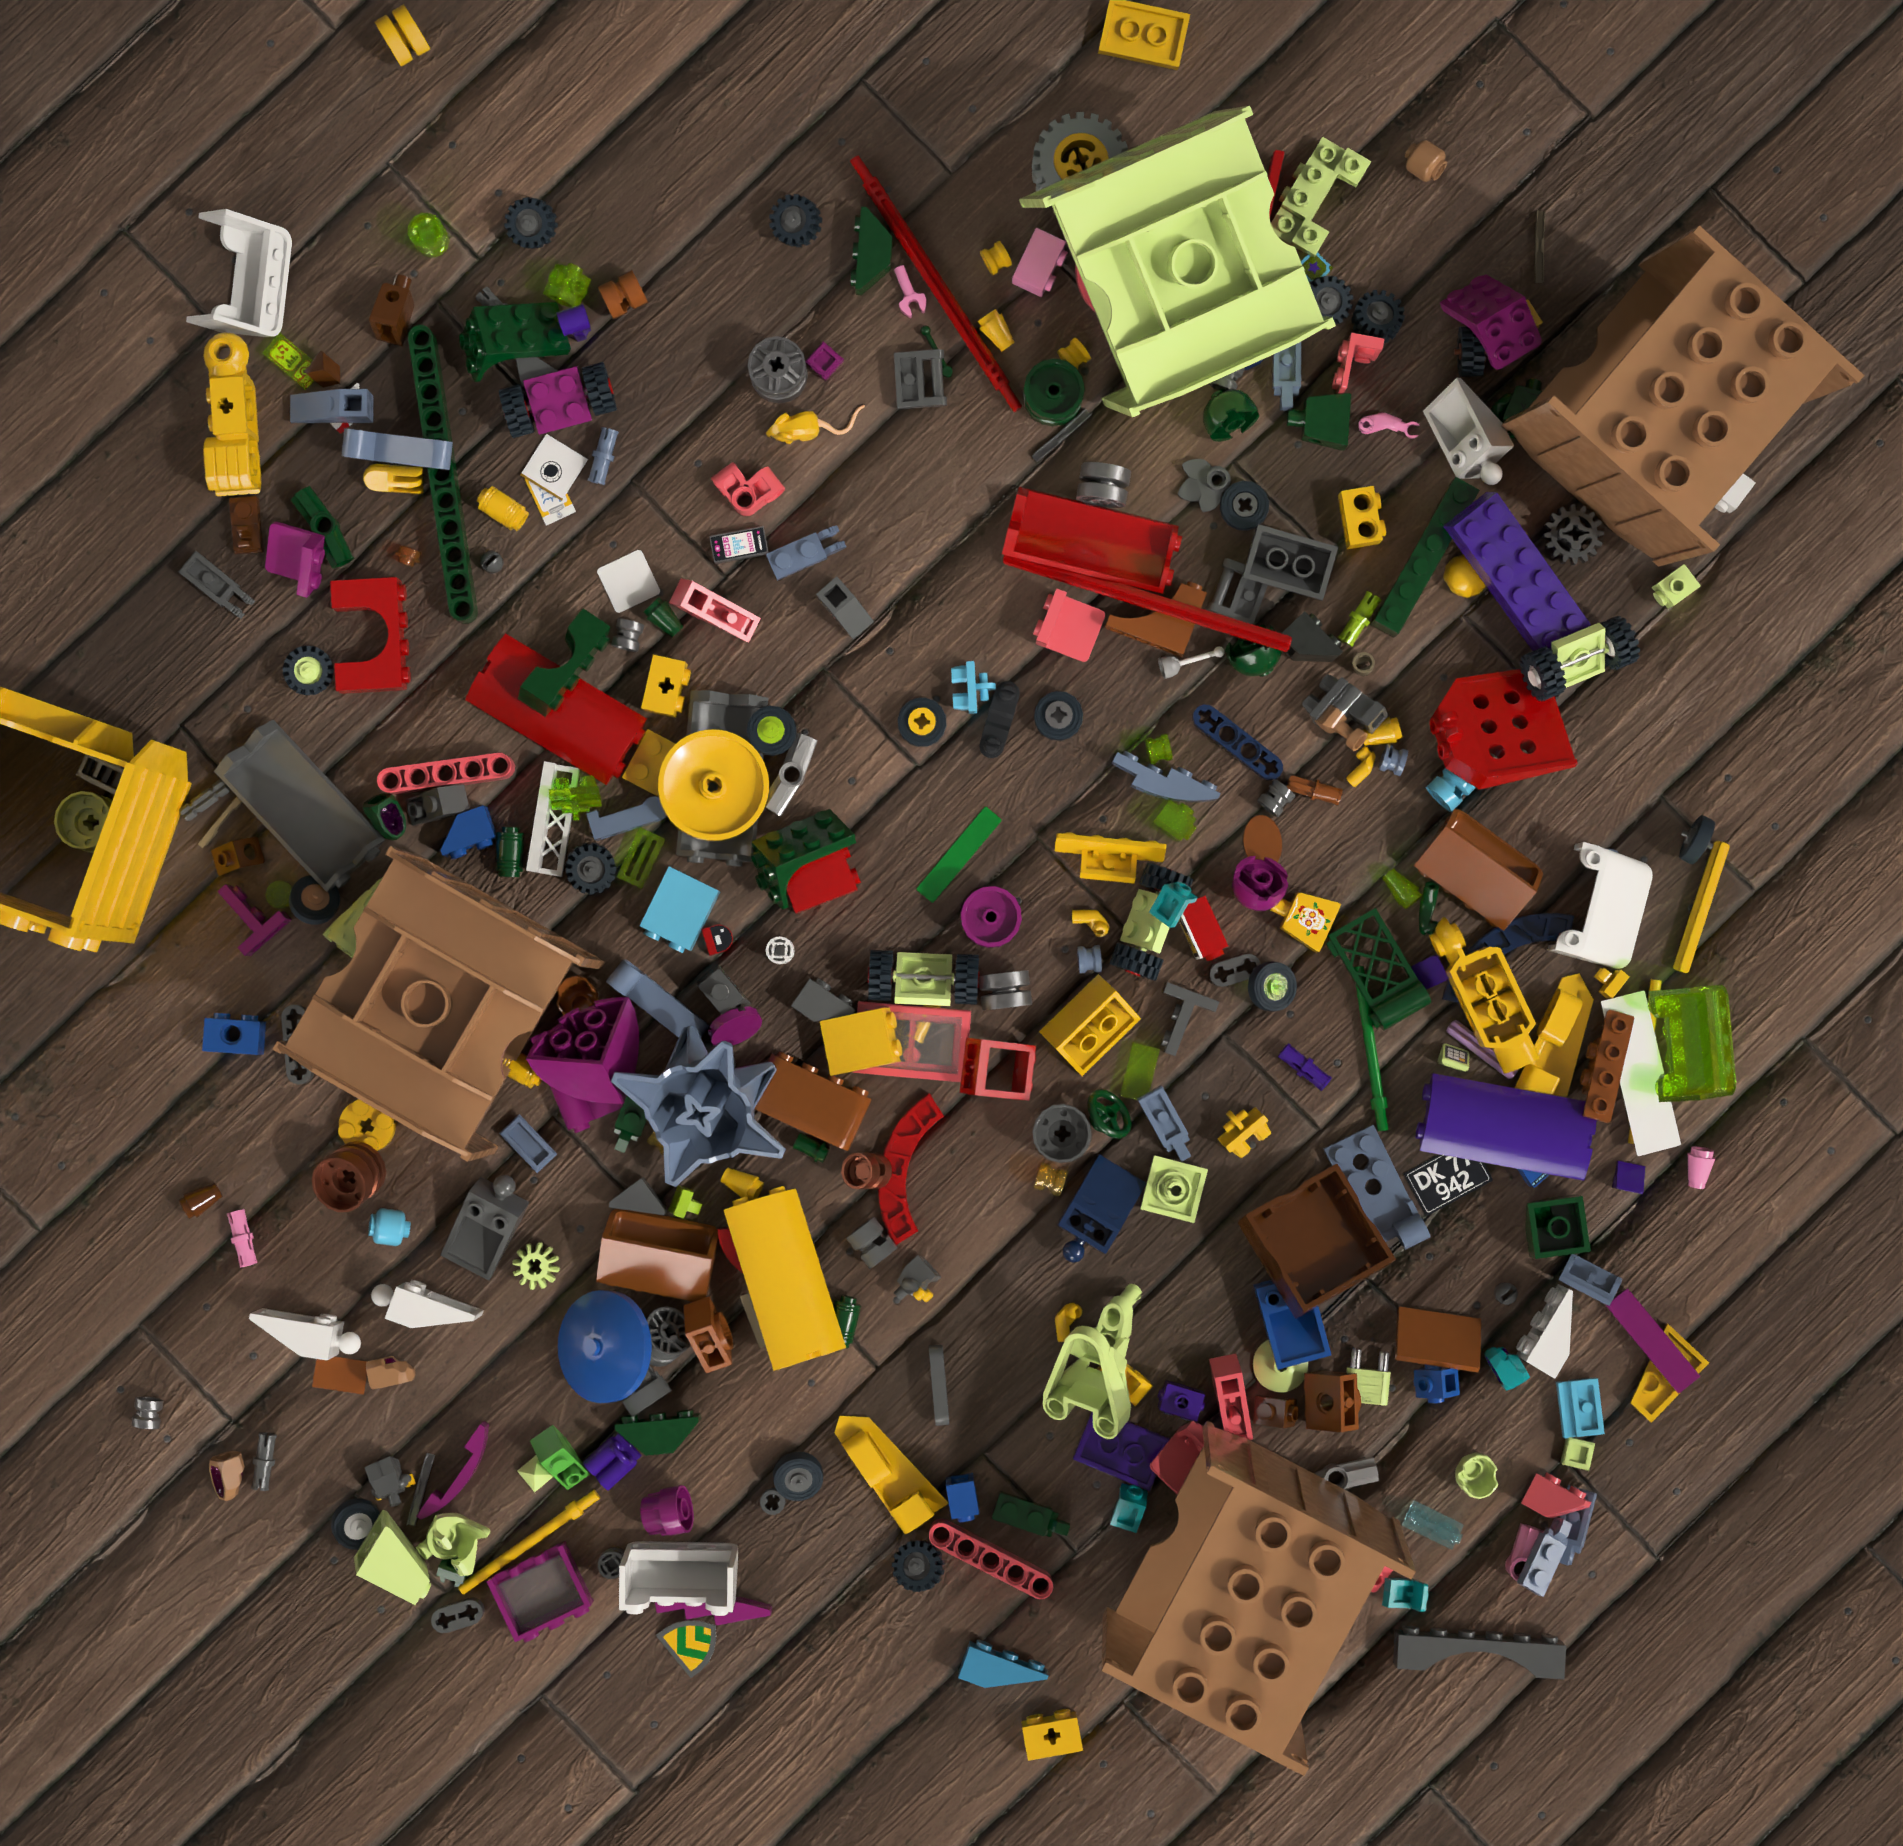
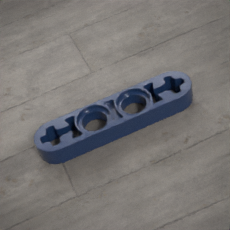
M1206 704L1200 705L1195 709L1192 715L1193 724L1261 778L1270 781L1281 775L1283 763L1279 757L1217 709ZM1200 711L1202 713L1209 711L1211 713L1209 718L1215 723L1218 718L1223 721L1216 727L1214 734L1209 731L1213 725L1209 722L1204 724L1199 722L1201 717L1198 713ZM1227 726L1234 730L1232 741L1225 742L1221 740L1219 731L1222 727ZM1246 743H1250L1256 748V755L1251 759H1247L1241 754V747ZM1261 752L1266 754L1262 758L1266 763L1272 761L1276 763L1274 767L1277 770L1276 774L1271 772L1267 775L1264 772L1266 767L1260 762L1257 767L1252 764L1260 757Z

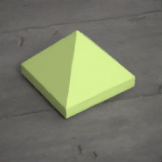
M536 1455L517 1470L534 1492L553 1477L540 1464Z

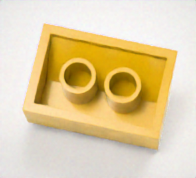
M1098 974L1039 1032L1083 1076L1141 1018L1120 994Z

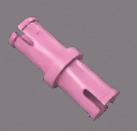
M245 1209L227 1213L233 1236L231 1242L235 1244L240 1268L257 1264L252 1243L254 1236L249 1231Z

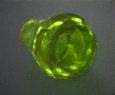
M1395 868L1391 869L1382 878L1398 906L1402 905L1405 910L1422 896L1418 891L1419 887L1398 873Z

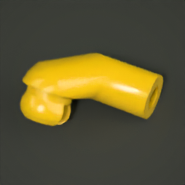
M1072 910V924L1086 923L1097 937H1104L1108 934L1109 923L1098 910Z
M1066 1304L1055 1316L1058 1342L1065 1341L1070 1334L1069 1326L1077 1318L1081 1317L1082 1308L1078 1304Z

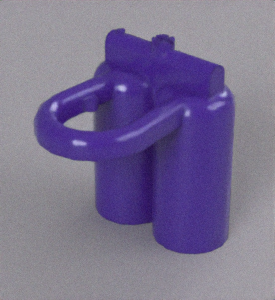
M618 1433L616 1436L609 1437L583 1461V1464L596 1477L598 1482L609 1491L637 1465V1460L642 1455L629 1441Z

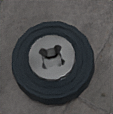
M1054 691L1046 694L1039 700L1034 711V721L1036 728L1043 736L1050 740L1062 741L1071 738L1078 732L1083 721V711L1081 704L1073 695L1067 692Z

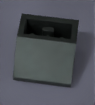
M1304 611L1281 633L1292 637L1290 649L1285 653L1293 661L1333 662L1343 651L1339 648L1342 646L1339 640L1331 633L1327 635L1320 628L1322 626L1320 620L1312 613L1308 615Z

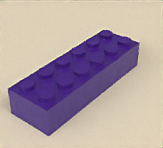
M1485 492L1443 526L1532 651L1541 647L1551 649V642L1591 625L1497 492Z

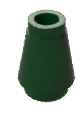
M660 597L643 612L649 622L666 634H669L672 638L684 627L667 601L663 602Z

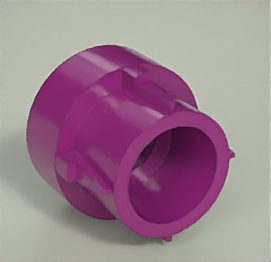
M684 1485L660 1489V1492L651 1493L643 1497L640 1506L641 1520L649 1535H677L689 1533L692 1530L694 1521L691 1496Z

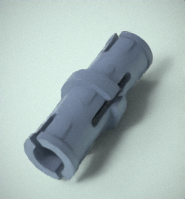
M601 427L597 449L592 453L594 460L587 481L605 485L610 462L614 461L612 454L617 435L619 434L618 431Z

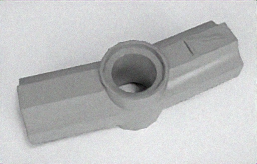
M796 732V739L789 748L779 774L769 789L765 808L780 817L782 816L799 786L805 780V774L818 740ZM790 768H796L800 773L798 780L792 783L786 781L784 777L785 772Z
M1373 1456L1341 1464L1331 1463L1314 1473L1328 1481V1477L1332 1472H1341L1342 1479L1335 1485L1344 1490L1349 1487L1379 1481L1377 1466Z

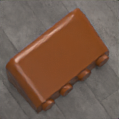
M1458 809L1453 810L1414 865L1418 868L1421 875L1433 879L1440 884L1443 891L1450 895H1455L1462 900L1468 909L1477 911L1485 917V920L1491 926L1499 927L1503 931L1535 895L1543 877V872L1538 865L1467 813Z
M778 1051L777 1055L772 1053L767 1062H772L777 1071L754 1109L836 1147L849 1151L872 1101L871 1098L867 1097L869 1092L855 1085L851 1090L842 1085L844 1080L836 1076H830V1074L825 1078L817 1074L818 1068L805 1062L802 1067L792 1063L794 1057Z
M614 1209L609 1215L601 1239L596 1282L658 1294L664 1297L684 1299L690 1302L706 1298L718 1244V1231L714 1226L658 1214Z

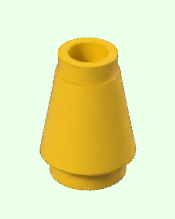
M996 309L978 321L981 326L979 329L1001 352L1015 343L1003 314H999Z
M1390 716L1387 717L1373 734L1366 729L1363 730L1368 734L1364 742L1365 746L1397 743L1398 739L1403 738L1397 717L1391 719Z
M729 1167L721 1177V1182L741 1198L748 1197L750 1201L758 1198L764 1182L760 1181L758 1176Z

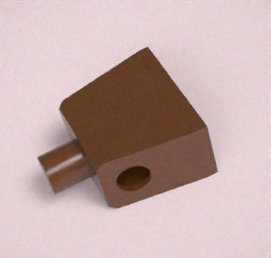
M396 275L393 285L388 283L382 284L369 318L376 340L402 347L414 309V301L409 290L412 280L404 275Z

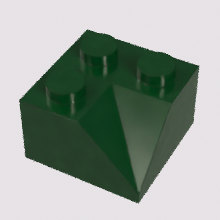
M1578 1194L1565 1195L1526 1204L1525 1231L1529 1257L1540 1259L1591 1251L1583 1196Z

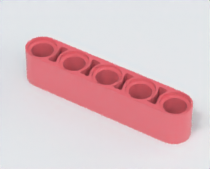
M492 753L383 769L378 774L377 784L382 791L397 795L432 790L437 787L505 780L514 774L515 763L509 756L503 753ZM500 759H505L508 764L506 771L501 774L495 771L496 762ZM472 763H478L480 766V772L475 777H470L467 773V769ZM444 767H451L453 771L452 777L447 781H443L440 777L441 770ZM423 770L425 780L422 784L416 785L413 782V775L417 771ZM395 774L398 778V783L394 788L389 789L386 786V779L389 775Z
M937 1519L930 1525L929 1540L935 1547L1034 1598L1045 1599L1052 1593V1577L1046 1570L946 1519ZM944 1527L949 1531V1536L943 1540L937 1539L933 1534L935 1529ZM963 1540H970L973 1542L974 1548L970 1552H962L958 1547L959 1543ZM992 1552L998 1555L997 1563L994 1565L986 1564L983 1561L985 1554ZM1013 1565H1018L1024 1571L1020 1577L1014 1578L1008 1574L1009 1568ZM1038 1578H1044L1047 1580L1048 1586L1044 1590H1036L1033 1587V1582Z

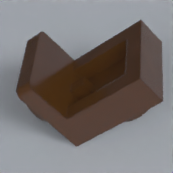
M1263 1395L1255 1396L1253 1424L1278 1428L1295 1426L1299 1416L1297 1399H1282Z

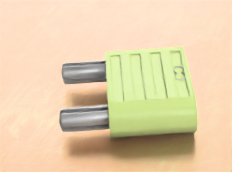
M1356 1348L1352 1349L1350 1367H1347L1346 1372L1357 1373V1388L1361 1395V1403L1388 1405L1391 1372L1388 1371L1389 1353L1386 1351L1385 1354L1384 1351L1379 1352L1378 1369L1360 1368L1362 1350L1357 1349L1356 1356Z

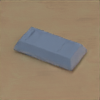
M520 1114L499 1133L536 1173L557 1155Z

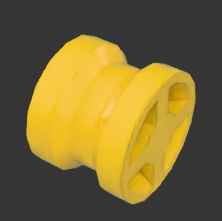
M1001 241L994 243V247L989 250L983 249L980 251L981 257L991 275L997 274L998 270L1002 267L1008 268L1012 265L1009 254Z
M1073 338L1070 341V345L1066 348H1060L1057 351L1061 360L1069 362L1077 370L1081 363H1087L1091 360L1088 351L1077 338Z

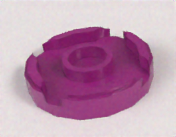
M746 1006L743 1011H739L738 1008L731 1009L717 1017L710 1025L711 1030H708V1036L713 1045H718L721 1041H727L733 1046L753 1036L762 1025V1018L757 1009Z

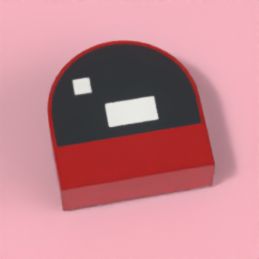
M714 925L702 929L709 956L725 952L731 947L733 934L726 926Z

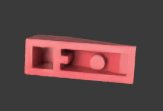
M682 578L669 601L675 607L749 643L761 619L694 581Z
M1236 1353L1209 1359L1222 1429L1248 1440H1253L1243 1375Z

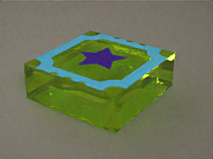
M1318 252L1315 257L1307 255L1301 261L1308 282L1313 281L1317 277L1327 276L1333 269Z

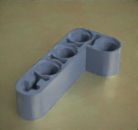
M344 428L341 456L450 470L453 442Z
M626 959L620 962L606 980L609 985L622 995L629 997L677 1037H680L684 1027H694L700 1038L710 1028V1025Z

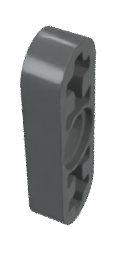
M289 1005L283 1010L281 1015L283 1041L290 1039L292 1033L289 1034V1029H295V1023L293 1020H289V1015H292L293 1010L296 1009V1012L303 1016L306 1011L305 1007ZM285 1054L288 1079L294 1084L308 1083L313 1078L314 1073L307 1069V1074L302 1075V1080H300L298 1075H294V1070L298 1069V1062L292 1061V1058Z
M943 1344L929 1345L935 1425H950Z

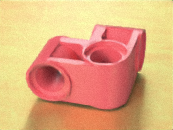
M731 462L711 477V480L721 494L728 499L734 509L742 516L753 515L785 491V487L768 466L759 470L748 481L734 462ZM743 496H750L752 498L751 504L747 507L738 505L739 499Z

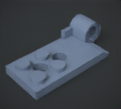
M1370 1125L1323 1148L1331 1167L1338 1164L1358 1196L1364 1213L1377 1227L1385 1242L1398 1237L1401 1245L1406 1250L1430 1238L1429 1231L1413 1201L1410 1200L1374 1125ZM1357 1154H1364L1368 1159V1164L1364 1169L1358 1170L1353 1165V1159ZM1369 1179H1377L1380 1183L1379 1191L1376 1194H1368L1365 1190L1366 1182Z

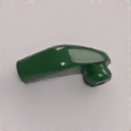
M1426 882L1420 901L1418 915L1419 931L1424 936L1426 933L1429 935L1433 934L1438 924L1437 921L1431 920L1437 904L1439 891L1438 884L1434 882Z

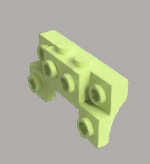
M1322 137L1307 163H1300L1296 169L1293 178L1297 180L1292 188L1286 186L1279 198L1282 205L1271 222L1272 229L1279 239L1315 257L1329 231L1312 222L1313 217L1336 178L1357 187L1371 161L1350 148L1344 150Z

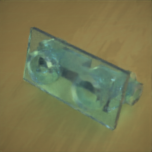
M1414 1500L1402 1526L1452 1550L1455 1543L1459 1544L1463 1534H1461V1530L1464 1524Z

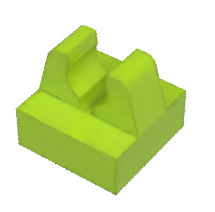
M678 1185L668 1211L684 1219L687 1211L698 1215L702 1204L692 1199L694 1192Z

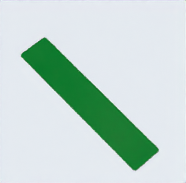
M984 807L917 887V891L933 903L1000 824L1001 818L988 807Z

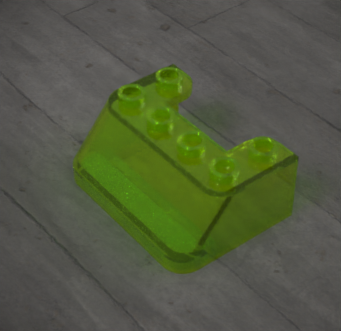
M1712 985L1649 991L1648 1009L1654 1017L1664 1018L1663 1034L1667 1043L1665 1060L1669 1066V1073L1661 1074L1655 1083V1091L1659 1097V1102L1696 1101L1733 1095L1736 1089V1074L1729 998L1725 986Z

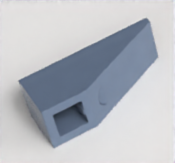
M335 389L290 395V422L373 423V395L368 389Z

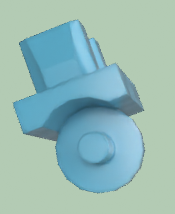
M967 661L966 665L951 668L952 684L967 683L968 693L953 694V709L969 710V714H976V691H980L981 701H988V691L995 690L996 683H988L987 673H979L980 683L976 684L974 661Z

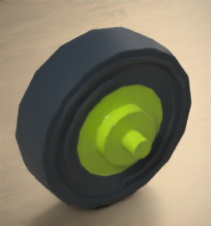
M762 707L753 713L748 721L747 736L749 742L757 751L764 755L774 756L782 754L792 746L796 739L797 728L795 721L789 712L781 707Z

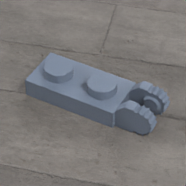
M838 526L829 527L818 534L815 532L767 553L766 556L777 581L828 559V556L845 549L844 541L836 542L826 549H823L820 542L835 536L839 532Z

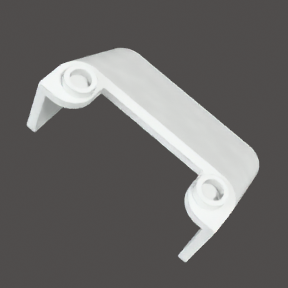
M1586 842L1575 844L1574 850L1580 851L1582 864L1587 868L1598 871L1582 932L1576 930L1562 932L1558 936L1556 944L1549 945L1547 951L1614 969L1624 968L1632 958L1652 881V870L1644 862Z

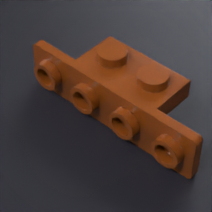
M1608 1010L1601 1036L1595 1039L1593 1043L1590 1042L1587 1048L1586 1058L1589 1059L1587 1069L1583 1070L1580 1078V1085H1583L1582 1093L1587 1094L1583 1110L1584 1117L1605 1123L1611 1121L1635 1019L1632 1015Z

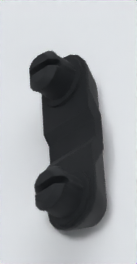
M1011 681L1000 683L995 690L979 745L981 753L987 758H996L1004 750L1020 695L1018 686Z

